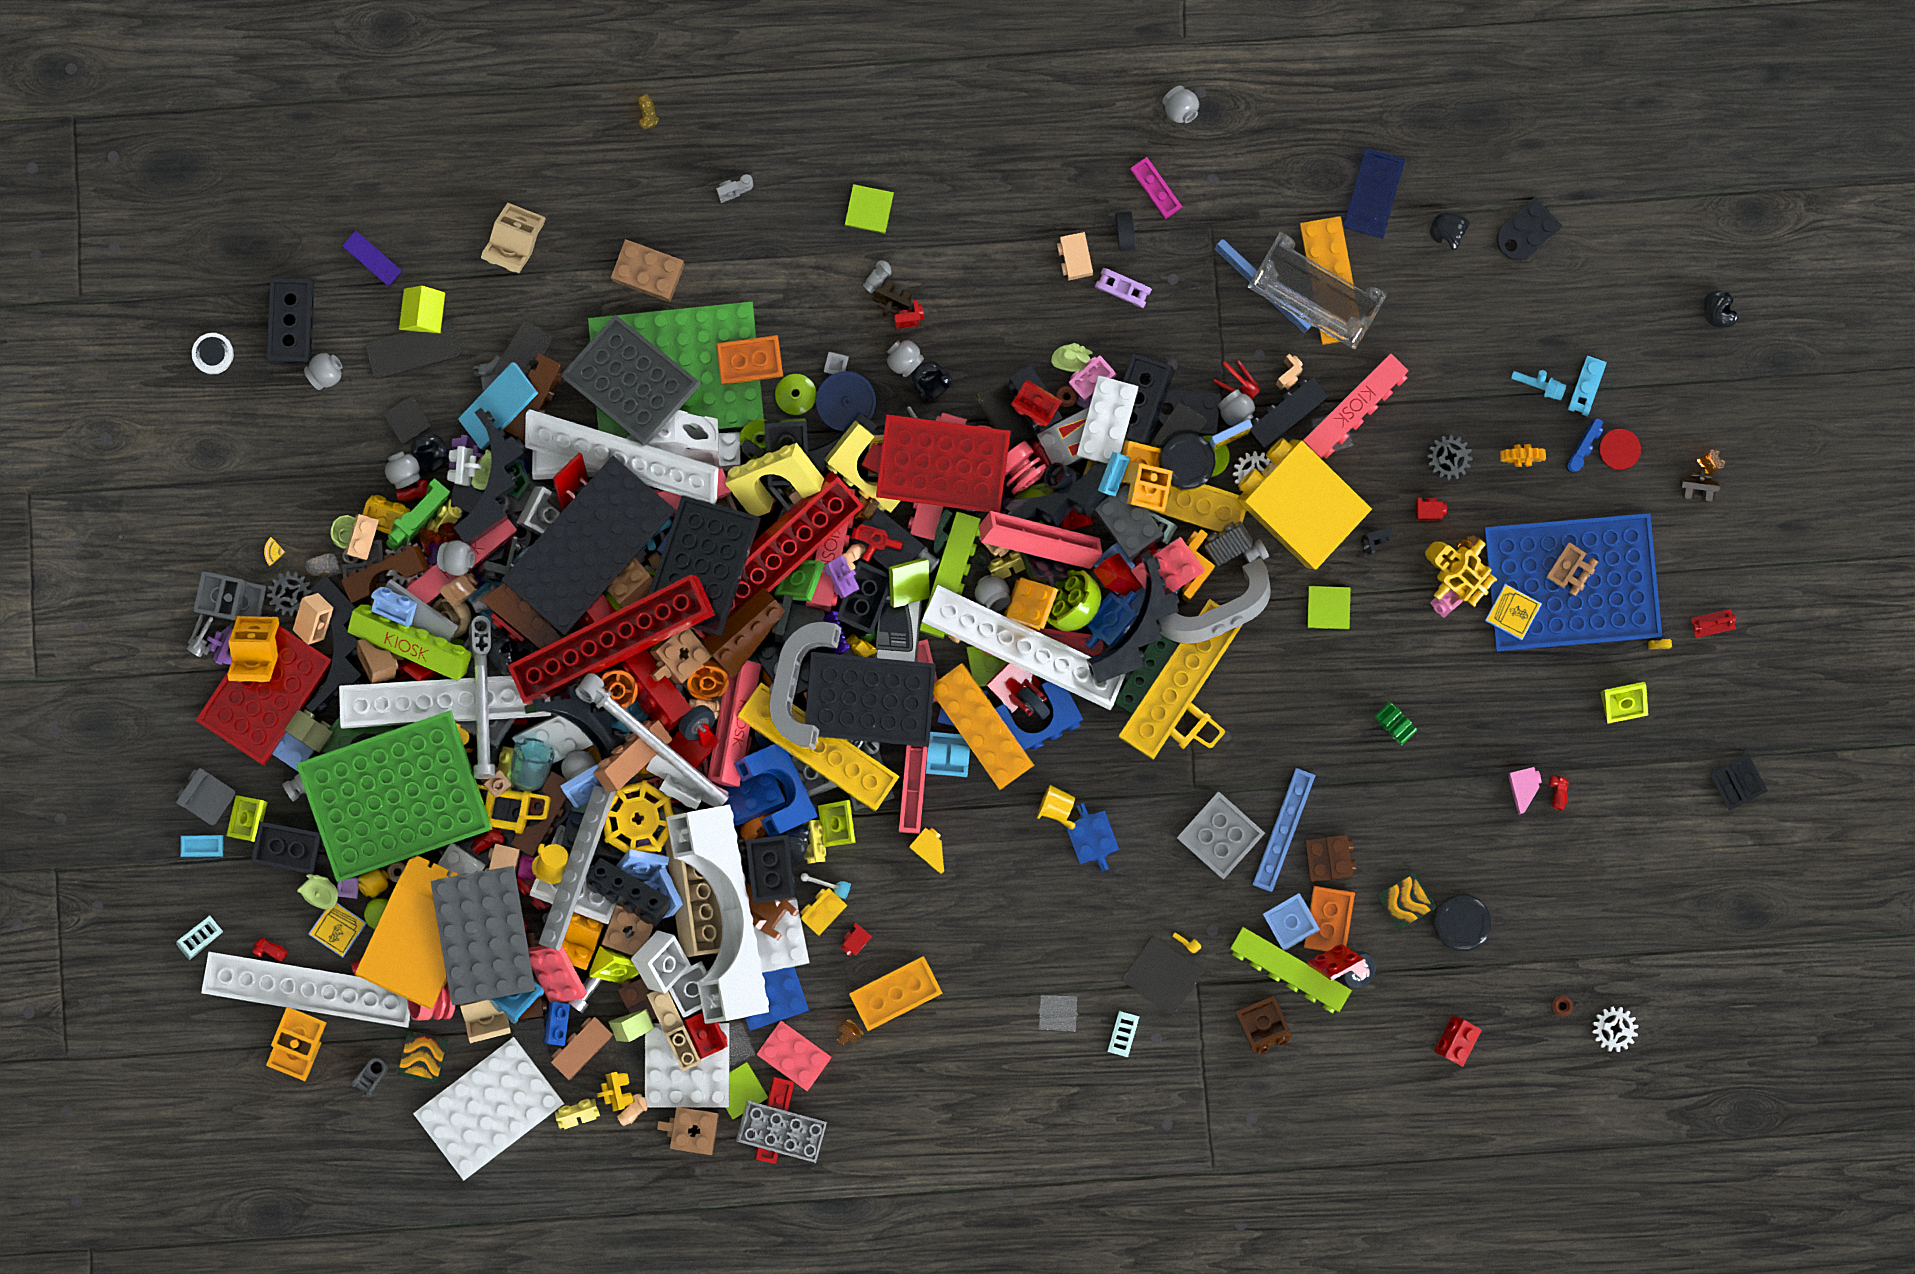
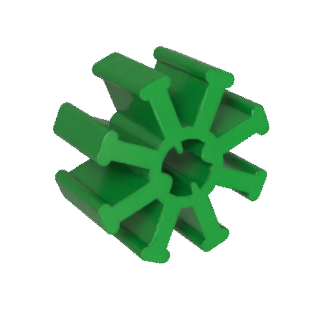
M1390 701L1374 716L1380 723L1379 725L1387 730L1389 735L1396 739L1401 746L1418 731L1412 725V722L1402 714V711L1396 708Z

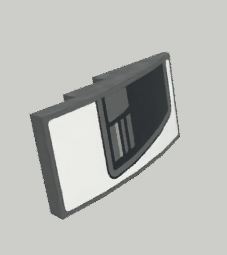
M890 595L887 596L878 618L877 652L875 653V658L917 662L922 600L894 608L890 605Z

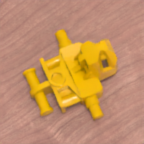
M1479 539L1470 549L1461 547L1457 552L1450 545L1443 542L1435 541L1425 550L1426 558L1434 567L1441 570L1437 579L1442 584L1433 595L1435 598L1441 600L1449 590H1452L1459 599L1467 601L1475 607L1481 597L1488 594L1487 590L1497 579L1490 574L1491 569L1483 565L1478 557L1481 553L1480 551L1486 545L1482 540Z

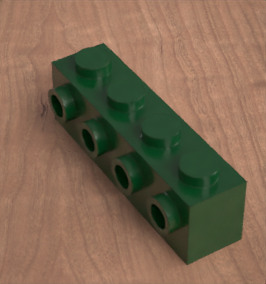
M1160 634V640L1146 645L1148 647L1143 653L1145 659L1142 660L1144 667L1127 673L1124 681L1127 683L1123 689L1120 688L1114 705L1131 715L1134 714L1178 646V643L1164 637L1162 634Z

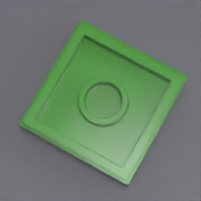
M804 560L778 584L774 595L779 599H784V596L787 595L792 596L793 600L811 601L825 564L822 561Z

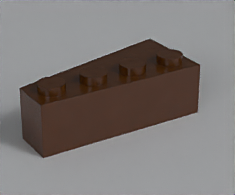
M540 353L536 357V360L539 361L537 367L531 369L528 374V380L538 394L503 430L505 433L525 442L526 413L530 409L546 414L544 408L547 402H552L556 394L553 391L554 388L563 381L560 376L564 371L562 365Z
M502 583L479 600L538 650L561 639L553 626L505 583Z
M763 587L727 619L721 637L710 634L701 643L729 675L734 678L784 614L785 610Z

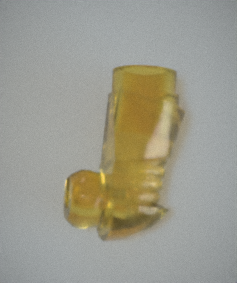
M645 94L637 99L644 117L639 123L643 129L648 127L651 129L658 123L659 118L656 117L653 100L649 98L648 94Z

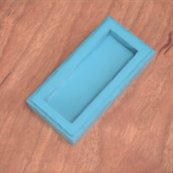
M1112 452L1098 491L1116 496L1130 457Z
M223 835L181 836V857L223 856Z

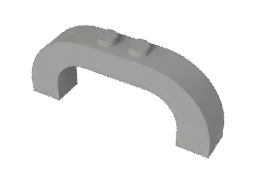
M1259 558L1242 566L1244 579L1249 588L1241 597L1196 617H1184L1173 613L1157 619L1162 628L1160 634L1179 643H1198L1215 636H1220L1224 632L1240 627L1242 624L1255 618L1266 607L1271 593L1268 570L1263 560Z
M815 622L796 630L785 642L779 661L775 664L774 668L775 680L770 686V714L773 724L782 736L795 745L806 749L815 750L819 729L814 725L798 723L792 713V704L800 667L804 656L811 649L820 646L838 647L841 627L835 623Z

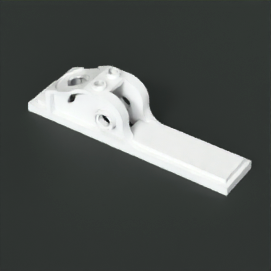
M678 410L648 444V446L716 466L718 470L723 469V471H727L735 466H741L740 432L719 433L718 419L696 416ZM629 435L627 438H625L631 441L641 443L632 435ZM533 450V480L553 479L569 461ZM585 466L588 477H594L599 471Z

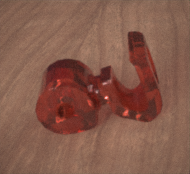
M447 522L441 524L437 533L434 530L422 529L419 532L420 543L427 557L431 556L429 544L432 540L436 546L440 545V543L461 540V537L454 529V523Z

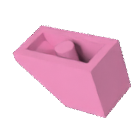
M1534 767L1508 774L1518 815L1525 813L1539 789L1541 777L1539 771H1535Z

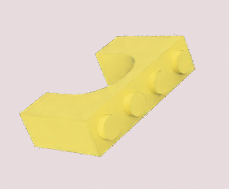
M854 421L824 458L828 463L826 467L835 474L837 472L844 476L842 480L849 486L856 485L860 488L858 492L863 497L874 499L876 501L874 505L884 512L886 509L891 513L900 501L877 498L878 481H866L858 474L857 460L874 436L861 424Z
M795 443L790 446H783L780 450L773 453H766L763 457L756 460L752 459L739 467L731 468L725 484L749 514L761 516L770 512L774 498L759 479L761 476L775 474L786 478L802 498L820 492L824 478L798 444Z

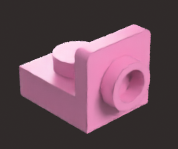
M1449 590L1441 600L1434 598L1430 603L1434 610L1445 618L1463 600L1459 599L1454 591Z

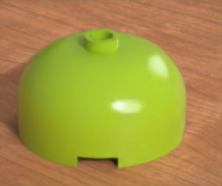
M1074 570L1067 571L1069 578L1065 582H1055L1059 591L1056 594L1047 622L1059 630L1075 631L1081 629L1095 617L1101 604L1099 585L1084 570L1077 572ZM1065 587L1070 594L1068 595L1061 588Z

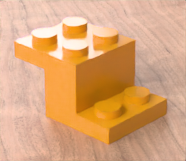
M1131 441L1124 442L1122 454L1130 457L1121 483L1130 485L1127 504L1165 512L1173 471L1159 468L1161 449Z
M1202 529L1199 533L1194 531L1187 544L1205 571L1194 578L1193 581L1191 580L1186 583L1181 591L1184 593L1182 599L1186 602L1191 600L1215 567L1214 564L1196 552L1208 535Z
M1020 578V580H1016L1010 597L1011 602L1006 607L1003 616L1033 629H1044L1058 589Z
M237 616L228 641L232 659L227 674L228 681L270 682L278 658L275 640L279 626L278 617Z
M573 912L562 946L572 965L586 970L598 946L605 923Z
M287 1007L271 1044L273 1050L266 1066L306 1081L322 1043L319 1040L327 1022Z

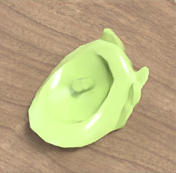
M1076 343L1064 345L1053 353L1051 363L1054 367L1070 372L1080 370L1081 372L1087 367L1086 363L1090 360L1089 354L1093 352Z
M488 449L477 462V464H481V469L475 470V477H472L471 481L473 487L479 490H485L490 475L491 451Z
M306 875L309 879L298 888L297 892L301 893L304 899L315 907L321 909L333 908L338 899L337 888L326 877Z

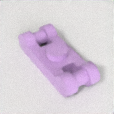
M1102 268L1100 273L1102 276L1096 282L1095 288L1128 301L1137 307L1144 308L1146 296L1150 295L1151 288L1107 268ZM1109 278L1115 280L1113 286L1107 285ZM1134 289L1140 291L1137 297L1132 296Z

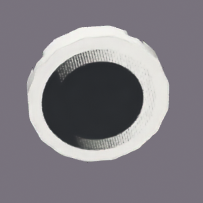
M207 333L199 337L192 348V359L195 365L202 372L208 374H219L225 371L234 357L230 341L217 333Z

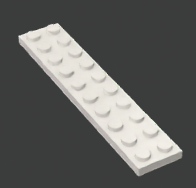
M529 409L526 413V448L568 461L573 459L578 453H582L585 466L600 470L613 455L648 486L715 504L717 501L718 467L534 410Z
M939 585L935 589L922 619V622L1109 710L1113 707L1126 675L1125 673L1097 684L1092 679L1086 659L1091 658L1090 656Z
M512 676L487 677L489 720L551 716V713L544 711L525 714L524 705L527 704L523 703ZM463 678L458 681L446 679L339 686L341 728L407 725L452 710L455 722L476 720L475 678ZM550 697L546 698L545 702H550Z
M213 952L208 953L201 993L409 1027L410 1013L407 999L360 977Z

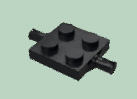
M1019 552L1031 581L1042 582L1058 589L1055 582H1065L1069 578L1063 562Z

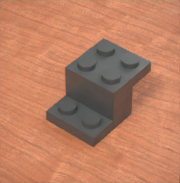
M202 571L193 612L231 622H236L237 616L261 617L268 587L249 583L239 578Z

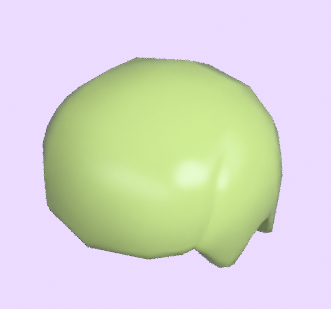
M349 515L340 516L331 526V538L334 544L342 549H346L355 520L354 517Z

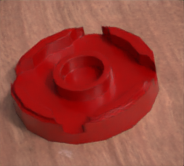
M1615 429L1609 431L1602 438L1599 445V454L1607 467L1614 470H1625L1632 467L1638 461L1641 454V445L1633 432L1626 429Z

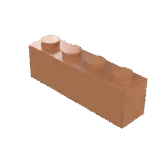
M646 720L642 723L666 744L672 741V738L659 720ZM634 733L626 737V742L616 747L611 752L612 755L602 760L598 764L599 767L593 772L606 792L620 790L658 754Z

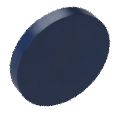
M841 371L830 375L822 382L816 395V407L821 419L828 426L838 431H844L859 412L871 419L876 407V395L872 385L863 376L851 371Z

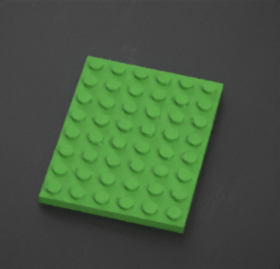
M753 302L617 315L701 383L679 410L696 416L718 419L719 430L742 428L750 421L764 419L760 380L721 385L716 343L756 338ZM613 316L588 318L590 342ZM596 406L599 431L622 438H627L631 435Z
M452 710L296 764L337 882L493 829Z

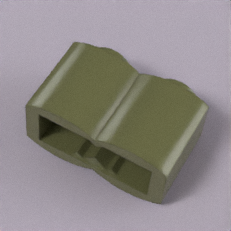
M306 709L303 712L297 710L284 731L321 754L334 735L331 731L332 726L323 720L321 723H318L314 720L315 715Z

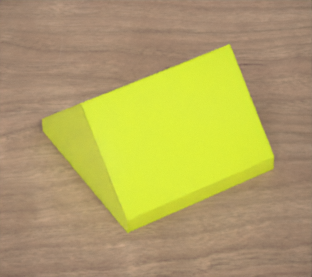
M425 286L404 289L399 330L441 333L445 292Z
M1645 682L1606 689L1601 692L1607 723L1648 715Z
M236 795L227 836L255 842L259 821H264L268 802Z
M850 800L819 805L820 824L823 827V845L829 847L856 843Z
M599 946L589 976L622 984L637 976L639 972L631 960L633 955Z

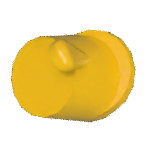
M1049 785L1036 818L1040 819L1041 816L1058 820L1069 829H1074L1075 823L1068 821L1067 818L1073 807L1075 797Z
M540 844L538 846L539 855L532 862L533 874L537 879L546 883L555 884L561 882L568 862L567 850L558 844H550L544 847L545 844Z

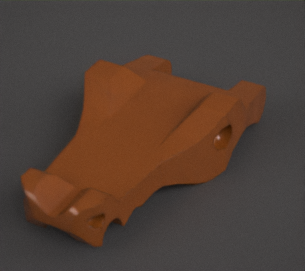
M745 882L746 892L749 896L750 913L753 917V927L778 941L782 935L774 930L775 926L786 911L795 917L799 911L788 901L755 905L753 903L751 885Z

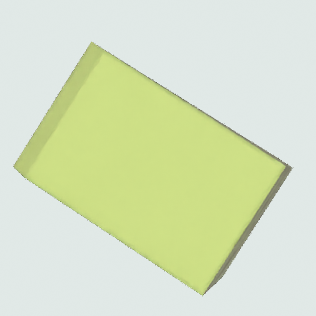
M647 1009L609 1021L616 1041L630 1042L655 1028Z

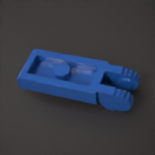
M1593 419L1572 453L1568 461L1569 463L1566 465L1569 472H1578L1583 467V457H1587L1593 448L1591 443L1594 438L1598 439L1603 431L1601 427L1603 421L1600 419Z

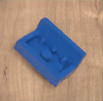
M548 1002L543 1044L565 1046L570 1004Z

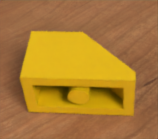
M925 828L909 848L942 874L944 872L942 841L939 839L941 835L933 828L930 830Z

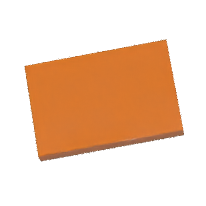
M778 335L716 343L721 385L783 377Z
M1313 886L1310 912L1320 931L1305 939L1304 948L1327 952L1340 944L1347 947L1355 892Z

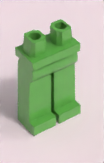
M434 478L428 485L427 496L411 512L403 514L401 520L397 518L394 521L386 544L395 552L401 545L404 547L409 545L411 540L437 515L439 508L442 505H446L450 491Z

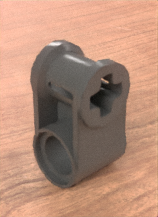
M383 1058L370 1060L352 1082L351 1086L353 1088L357 1087L369 1098L387 1073L388 1064ZM375 1062L382 1064V1071L380 1073L373 1071L372 1067Z

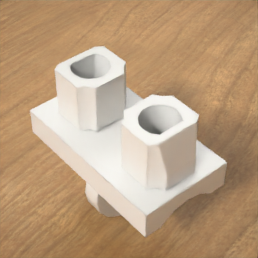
M458 446L457 449L449 451L450 462H456V470L448 471L447 480L455 482V484L471 486V477H475V470H480L481 464H476V456H473V449Z

